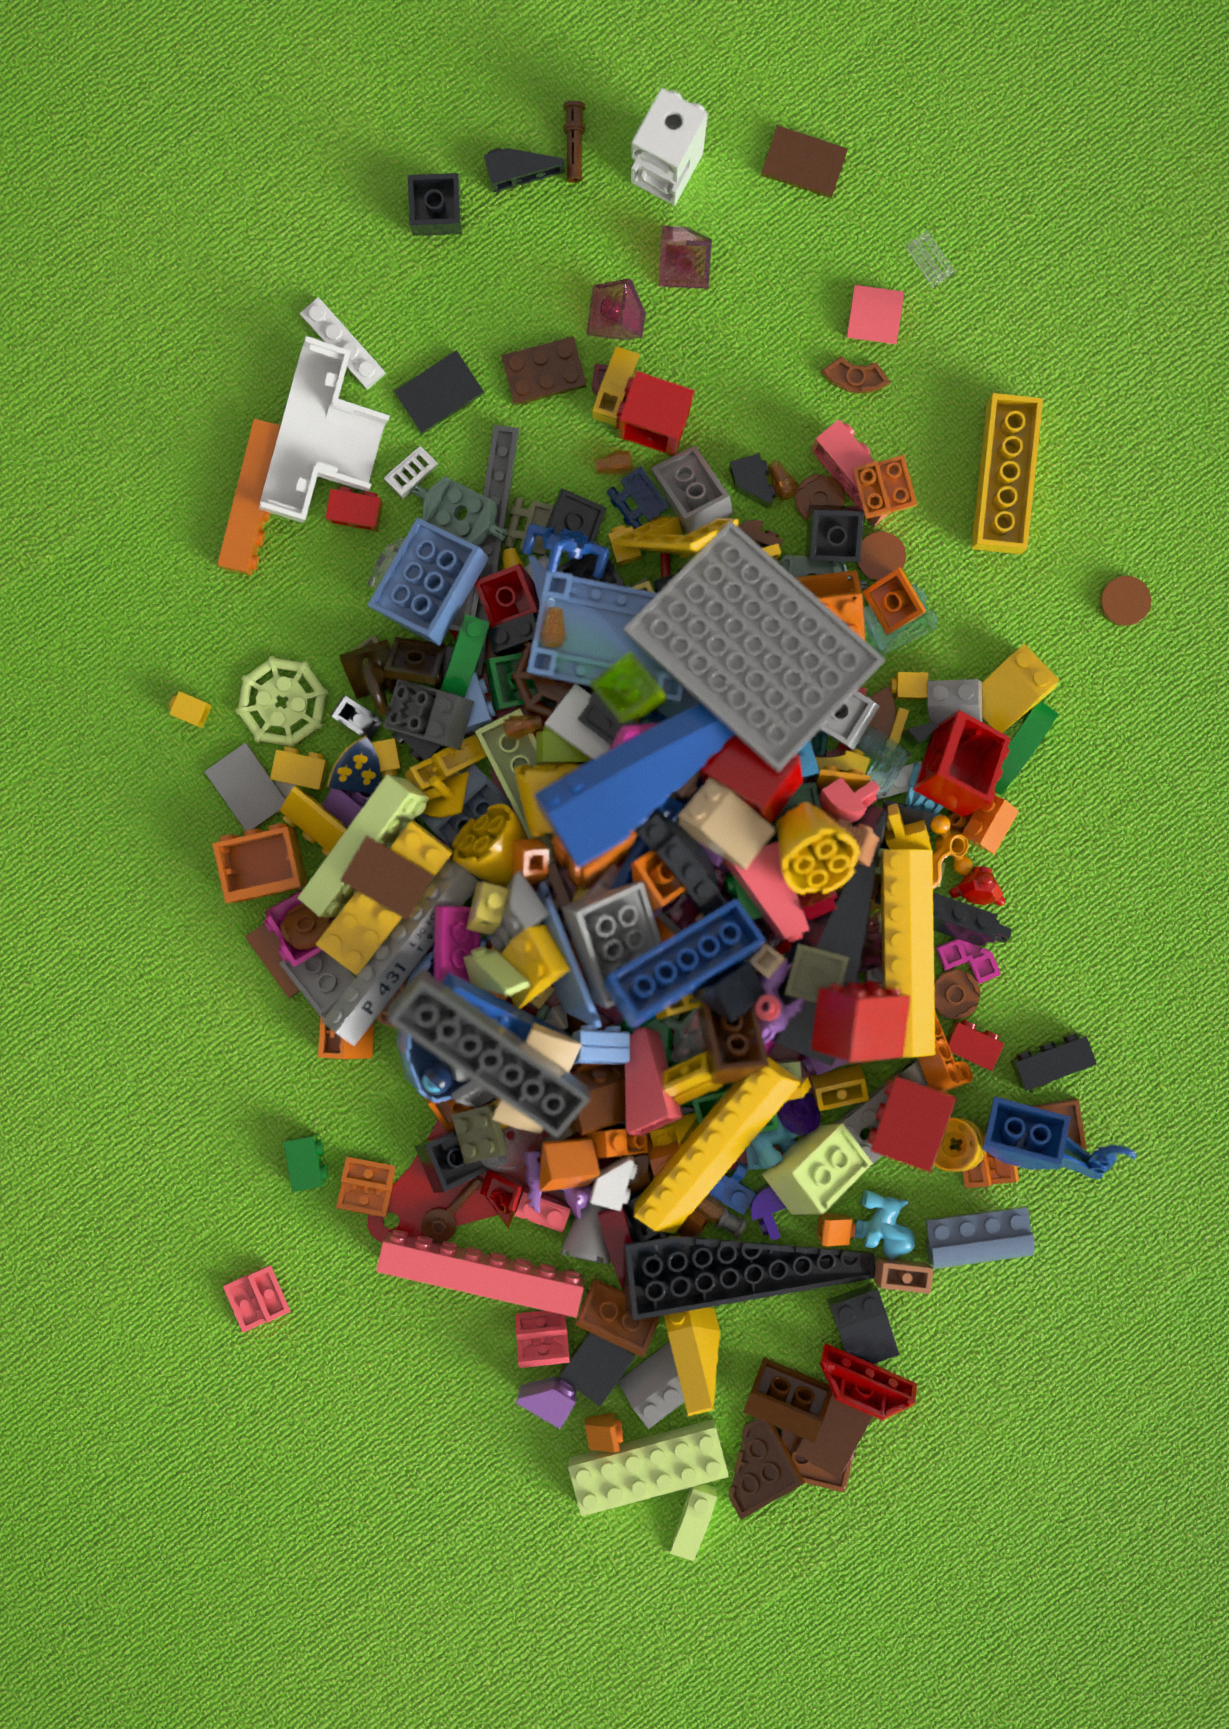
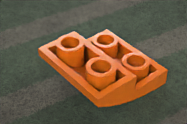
M904 455L853 468L866 518L917 506Z

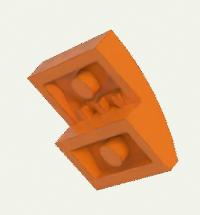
M957 1140L958 1149L962 1150L960 1145L963 1143V1141ZM985 1152L983 1160L976 1167L962 1171L965 1188L989 1187L992 1184L1016 1183L1019 1181L1017 1166L1003 1163L988 1152Z
M346 1157L336 1208L386 1218L396 1166Z

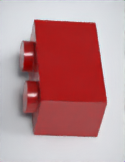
M339 486L338 490L330 489L325 519L331 524L378 532L383 501L380 497H377V493L363 491L362 494L353 493L351 488Z
M964 1019L961 1023L954 1021L946 1037L951 1053L993 1071L1005 1044L998 1041L1000 1036L988 1030H985L984 1034L975 1030L977 1025Z

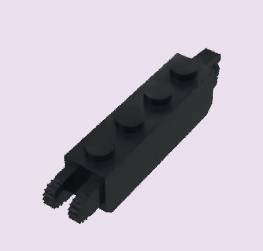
M879 881L878 888L881 890V882ZM933 892L934 931L978 946H984L987 942L994 943L995 941L1006 943L1010 939L1012 929L999 924L1000 921L997 920V914ZM877 894L874 900L878 905H881L880 894Z

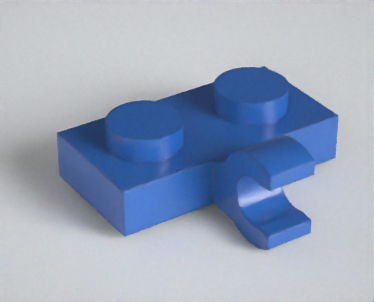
M739 1161L731 1175L729 1176L725 1173L708 1194L744 1215L756 1191L740 1182L748 1171V1166Z

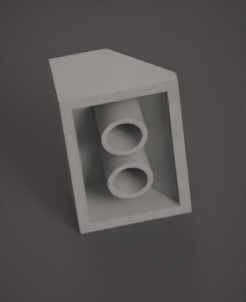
M520 871L514 875L506 887L508 894L502 921L490 936L493 946L501 953L509 942L523 930L529 927L540 926L550 914Z
M670 1341L618 1381L632 1408L648 1429L684 1402Z

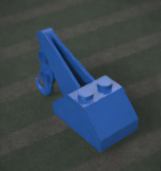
M994 1097L992 1100L982 1149L1003 1163L1025 1169H1059L1061 1166L1093 1179H1102L1106 1170H1110L1116 1163V1154L1128 1155L1131 1159L1136 1158V1153L1133 1150L1121 1145L1101 1146L1090 1155L1067 1136L1070 1116Z

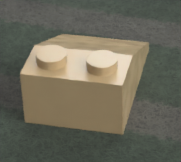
M711 778L708 779L679 815L680 826L696 841L743 870L748 867L775 833V829L736 794Z

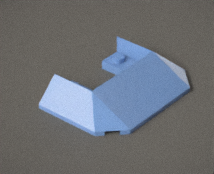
M543 881L539 884L536 895L550 914L541 925L547 926L570 967L568 972L553 983L565 1013L595 1028H599L602 1026V1019L598 1008L592 1002L584 975H582L566 934V926L561 914L557 912L554 905L553 893L548 888L546 881Z

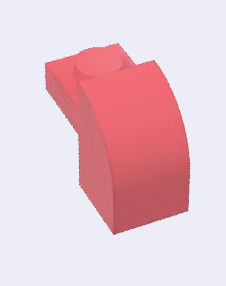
M841 777L821 791L819 795L820 806L835 820L842 819L849 823L856 822L863 817L867 807L876 801L877 798L875 796L880 787L872 780L856 792H853Z

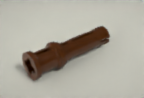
M567 101L563 104V110L566 111V124L563 125V131L567 135L566 180L570 183L582 182V135L585 132V125L583 124L585 103L581 101Z

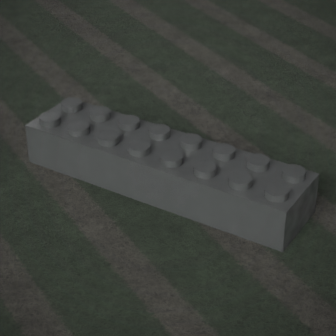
M420 969L388 1008V1021L557 1138L590 1100L587 1085L423 969Z

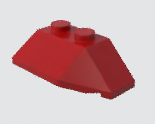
M825 1343L823 1345L820 1366L837 1401L881 1420H885L915 1404L917 1383Z

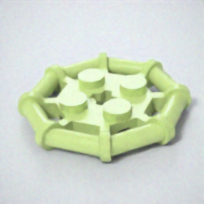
M270 656L269 660L246 676H242L241 679L243 681L238 709H235L236 715L242 718L255 737L254 740L256 742H267L294 748L295 744L318 728H322L321 722L328 690L324 689L310 669L308 662L304 661L302 663ZM279 669L296 671L297 674L294 678L282 677L279 674ZM272 670L273 678L266 683L259 685L255 682ZM303 676L314 692L306 693L299 683ZM253 686L258 690L256 705L248 706ZM279 696L282 698L287 696L289 699L286 702L287 707L285 709L281 706L278 708L276 706ZM316 698L311 718L307 715V704L310 699ZM258 711L265 721L262 728L250 714L251 712ZM305 719L309 722L294 734L292 733L291 727L301 720ZM271 726L285 728L286 736L268 733Z

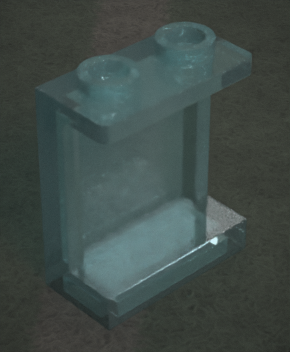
M915 583L911 586L926 612L888 635L885 633L871 606L863 608L864 627L876 651L881 656L897 650L937 629V617L932 609H928L925 603L927 598L921 587L918 588Z

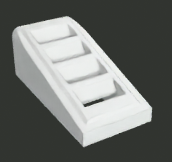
M420 446L397 465L384 480L404 499L414 489V486L419 484L438 463ZM421 456L429 465L424 467L417 458ZM414 463L421 472L417 474L410 465ZM407 470L414 478L409 480L403 472ZM400 477L406 485L402 486L396 479Z

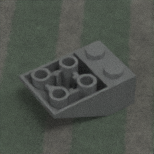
M397 679L384 728L461 750L475 701Z

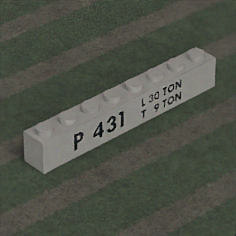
M448 858L431 880L409 919L406 920L402 917L322 1022L355 1046L435 942V906L462 907L475 890L476 883L479 881L465 868Z

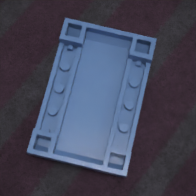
M547 571L527 673L667 702L680 703L683 686L623 632V629L658 593L577 578L571 574Z

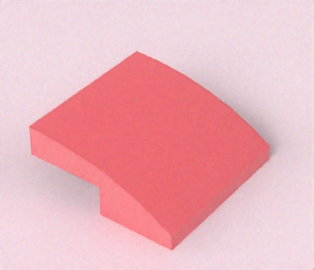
M854 285L846 337L896 344L904 291Z
M271 1265L223 1285L242 1333L291 1312Z
M545 1310L515 1314L519 1368L570 1363L566 1315Z

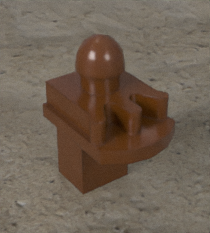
M695 1209L676 1232L680 1236L698 1238L708 1224V1220L702 1212Z

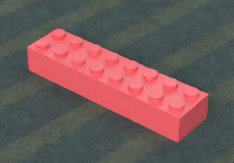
M393 1230V1233L388 1232L383 1241L376 1272L577 1318L584 1288V1276H580V1272L576 1270L566 1269L563 1272L555 1270L556 1267L550 1264L532 1265L530 1260L524 1258H516V1261L506 1259V1255L492 1252L491 1255L482 1253V1250L479 1248L467 1247V1249L458 1248L456 1243L443 1241L440 1244L432 1242L433 1239L427 1236L410 1237L407 1232L401 1230Z

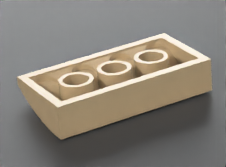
M537 1023L533 1024L526 1039L527 1044L568 1073L582 1045V1042ZM502 1099L499 1100L493 1114V1120L518 1129L542 1133L543 1128Z

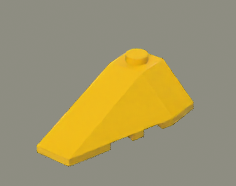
M707 1307L664 1315L688 1416L713 1410L718 1347L721 1334L715 1309Z

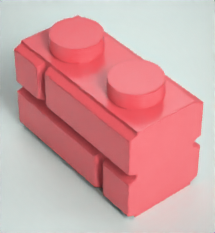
M524 1186L515 1209V1216L522 1219L528 1218V1221L563 1232L571 1210L568 1203L562 1199L541 1193L540 1213H536L533 1207H529L531 1200L528 1199L530 1188Z

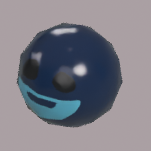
M433 1062L423 1067L419 1075V1082L425 1092L439 1095L449 1089L452 1082V1074L444 1064Z

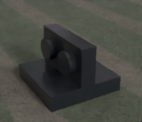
M606 689L594 691L588 699L590 702L577 718L610 745L613 744L622 727L641 725L645 720Z

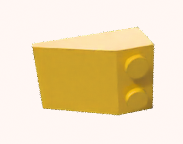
M1023 644L982 683V719L990 727L1004 733L1054 690L1059 679Z
M546 925L526 928L509 942L501 954L529 983L528 987L509 994L517 1010L529 1003L570 970Z

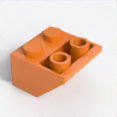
M995 796L990 804L984 805L978 811L972 812L966 817L951 811L948 816L951 823L949 830L953 834L965 836L968 843L975 847L995 854L1019 811L1005 799Z
M320 1017L318 1058H373L375 1020L356 1045L353 1046L322 1022L324 1019Z

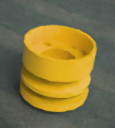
M949 1118L934 1165L942 1170L952 1172L967 1171L976 1167L983 1160L986 1152L982 1149L985 1137L983 1131L974 1122L967 1119ZM955 1140L963 1141V1143L960 1145L962 1150L954 1148V1146L957 1144Z

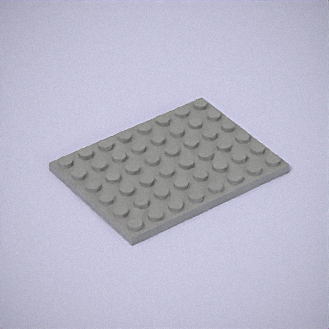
M731 521L623 629V632L777 773L885 661L876 650Z

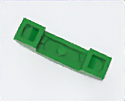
M1042 701L1028 712L1023 719V723L1009 742V754L1003 761L1001 767L1003 772L994 788V791L999 795L1007 789L1030 759L1059 714Z

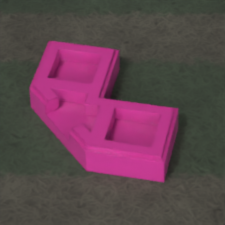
M957 938L934 947L945 971L968 962L973 977L978 984L1001 975L992 951Z

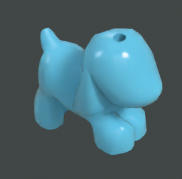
M778 1116L779 1129L759 1133L750 1143L756 1151L758 1162L763 1170L783 1160L781 1153L775 1150L773 1146L778 1145L784 1154L796 1142L794 1138L798 1136L786 1129Z
M865 1189L861 1205L869 1209L877 1208L870 1221L856 1220L854 1237H865L864 1247L867 1248L877 1247L880 1239H882L884 1254L891 1260L911 1252L915 1246L913 1231L896 1223L901 1208L908 1205V1201L905 1199L897 1200L890 1196L882 1197Z

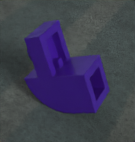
M769 1183L756 1190V1194L750 1203V1214L753 1221L761 1217L763 1218V1220L758 1221L764 1236L769 1234L772 1241L781 1237L772 1213L783 1210L786 1206Z

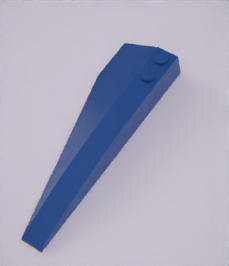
M698 704L627 740L536 792L534 796L537 807L579 868L624 842L631 835L630 832L638 825L641 826L654 809L660 808L673 791L680 789L706 764V760L713 753L719 752L723 748V744L731 736H735V734L703 704Z

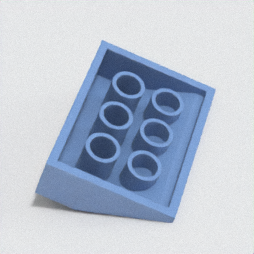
M417 518L367 606L418 636L440 646L489 557L480 547Z

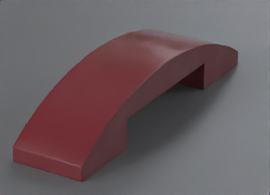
M621 1207V1211L609 1209L598 1212V1218L612 1265L624 1290V1244L633 1243L630 1235L623 1207Z

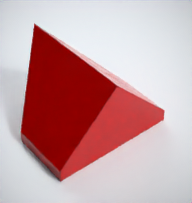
M489 1170L486 1173L480 1194L487 1198L509 1229L525 1181Z

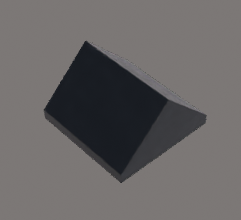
M750 961L739 963L693 991L692 995L732 1023L756 1005L760 997L766 995V992Z

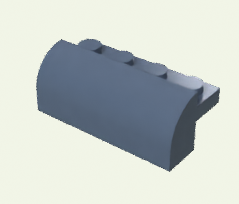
M1026 1206L926 1219L928 1262L934 1269L1034 1255V1235L1031 1233L1028 1207Z

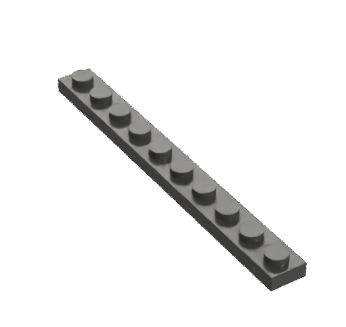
M494 425L483 496L496 502L497 515L495 524L505 529L520 430L514 427ZM492 534L488 535L478 545L489 557L478 579L499 571L503 540ZM479 597L475 618L489 622ZM487 633L474 673L476 672L480 677H483L488 644Z

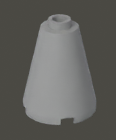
M588 1201L587 1207L581 1210V1218L574 1219L560 1254L565 1256L568 1254V1256H573L574 1258L601 1263L602 1258H604L603 1263L609 1265L611 1259L601 1230L598 1212L609 1210L610 1208L591 1204Z

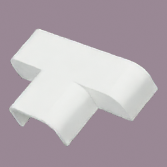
M306 336L265 481L259 510L304 523L317 476L363 491L370 489L371 484L369 480L384 426L389 420V415L338 399L351 353L350 350Z

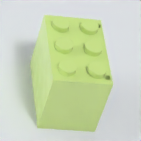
M843 1123L820 1125L817 1129L808 1135H803L782 1155L783 1160L770 1167L762 1175L792 1215L823 1214L873 1163Z

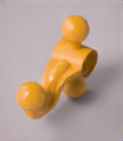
M943 814L934 816L931 822L932 830L940 834L936 840V850L932 853L933 890L942 879L941 864L946 857H953L955 860L953 865L954 871L961 876L970 874L973 869L972 860L964 856L968 851V840L963 835L951 834L949 830L951 825L950 819Z

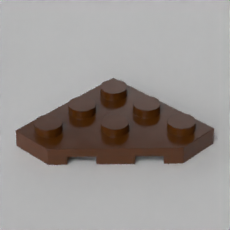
M760 1419L754 1420L743 1428V1439L740 1451L737 1454L733 1483L728 1494L740 1520L805 1484L775 1426Z

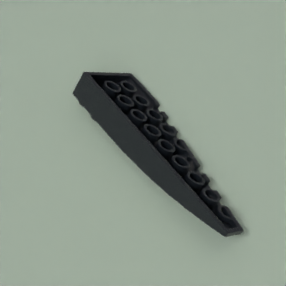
M871 804L867 807L863 817L851 825L852 827H858L859 824L866 825L872 828L873 833L879 838L870 866L855 864L854 874L843 885L835 889L838 898L833 900L837 909L811 920H808L805 916L809 930L802 933V938L793 942L786 958L788 961L787 965L794 962L798 944L849 957L842 984L848 986V982H856L858 971L861 970L862 960H860L862 948L865 947L872 907L870 900L872 892L875 890L876 882L874 877L876 867H879L880 856L878 855L880 844L883 843L888 810ZM790 973L778 989V994L785 1006L800 999L785 995ZM804 1000L801 1007L802 1012H796L797 1016L790 1018L785 1029L777 1032L771 1041L832 1066L836 1057L811 1050L817 1003Z
M669 1236L624 1244L626 1311L632 1320L874 1279L876 1268L875 1255L873 1252L684 1236Z

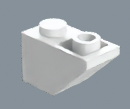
M626 1155L599 1171L600 1175L594 1180L590 1195L591 1204L621 1211L623 1203L627 1204L630 1195V1189L627 1188L629 1179L634 1180L637 1165L634 1164L632 1155Z

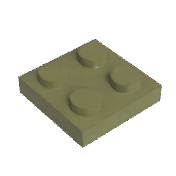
M798 944L785 995L817 1003L820 987H830V983H843L849 957Z
M495 1104L451 1115L465 1164L508 1154L500 1122L492 1119L496 1109Z

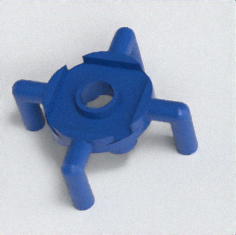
M534 523L528 526L522 553L531 555L536 535L543 537V547L551 550L546 567L547 571L556 572L562 550L567 551L569 560L572 558L581 559L582 555L591 553L598 556L592 576L599 579L603 578L609 556L608 548L594 544L593 540L588 542L589 537L585 536L580 530L574 532L562 529L560 533L554 532L555 527H543Z

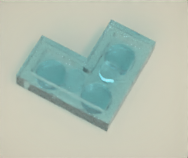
M869 726L858 743L857 748L875 760L866 775L871 776L870 782L874 780L879 785L880 789L877 793L880 796H886L911 753L874 726Z

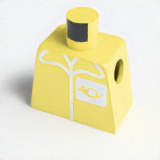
M477 882L466 929L491 936L501 924L508 889L484 882Z

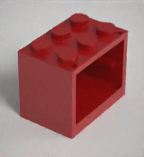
M636 371L634 378H628L624 391L625 400L620 402L617 411L615 429L619 430L618 438L675 456L691 410L695 390Z
M958 710L939 723L938 727L932 732L913 790L958 815L966 817L993 801L996 794L994 788L1002 775L1003 770L1001 767L1009 754L1008 745L1011 738L965 712Z
M737 735L731 736L723 744V748L716 754L713 753L706 760V764L700 769L703 786L709 778L715 780L736 794L769 825L773 823L803 783L801 762L797 754L777 773Z
M866 981L865 985L857 982H848V986L840 983H830V987H820L818 990L811 1050L848 1062L903 1057L911 995L901 993V989L897 987L887 986L882 988L881 983L875 981Z
M895 1074L894 1080L888 1079L884 1094L888 1095L885 1104L880 1103L876 1119L880 1121L877 1128H871L867 1143L871 1144V1152L931 1173L956 1097Z

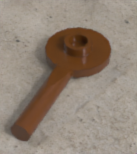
M479 1176L473 1178L447 1209L437 1207L429 1210L422 1219L421 1228L423 1234L432 1238V1242L438 1243L448 1241L453 1237L457 1224L454 1215L483 1183V1180Z

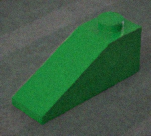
M464 615L440 691L465 698L490 622Z

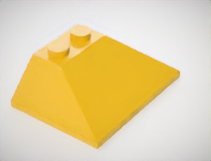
M659 516L612 540L613 546L666 554H679L680 557L684 558L697 555L730 521L738 526L739 522L738 519L717 518L687 535H682L679 517Z

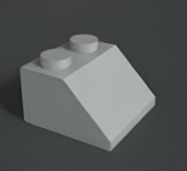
M979 679L928 681L930 723L936 722L939 724L958 710L982 722V682Z

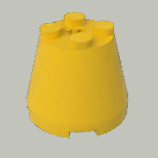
M545 763L537 764L535 767H531V764H522L515 767V780L531 836H545L546 833H553V830L537 807L534 794L580 768L582 764Z
M804 802L790 810L776 822L781 872L792 890L800 894L822 891L825 894L843 885L854 874V866L858 855H860L855 840L820 808Z
M495 804L488 807L487 813L477 820L472 817L461 828L452 843V847L455 849L452 859L469 873L485 882L506 888L512 880L513 841L528 839L517 815L511 808L505 804Z

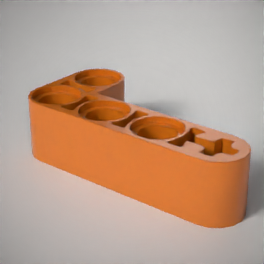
M934 1009L935 1055L919 1056L917 1058L928 1086L948 1092L972 1082L973 1074L966 1062H955Z

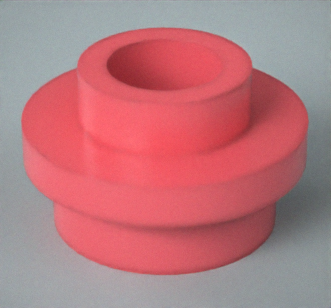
M763 995L755 1005V1012L760 1019L771 1021L779 1016L781 1005L775 996ZM769 1003V1009L764 1011L765 1005Z

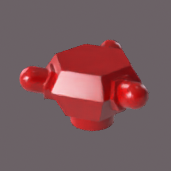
M974 867L972 873L967 874L956 887H952L949 890V895L952 898L962 897L968 903L980 905L994 903L997 906L1005 904V898L1002 896L1003 892L992 874V870L988 867Z

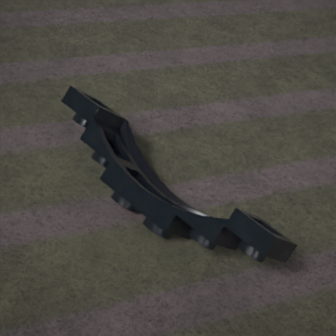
M654 809L641 826L638 825L633 829L683 886L695 903L694 906L704 918L728 904L719 893L716 873L708 856L696 840L680 825Z

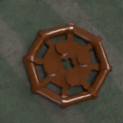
M527 641L524 644L525 648L516 670L511 674V679L516 683L525 705L524 709L527 712L532 711L549 718L555 710L539 704V701L542 697L556 702L557 708L575 683L565 681L558 683L555 679L527 673L526 670L529 665L533 641ZM526 680H534L538 693L533 697ZM591 687L589 694L592 695L594 691L600 690L601 688Z

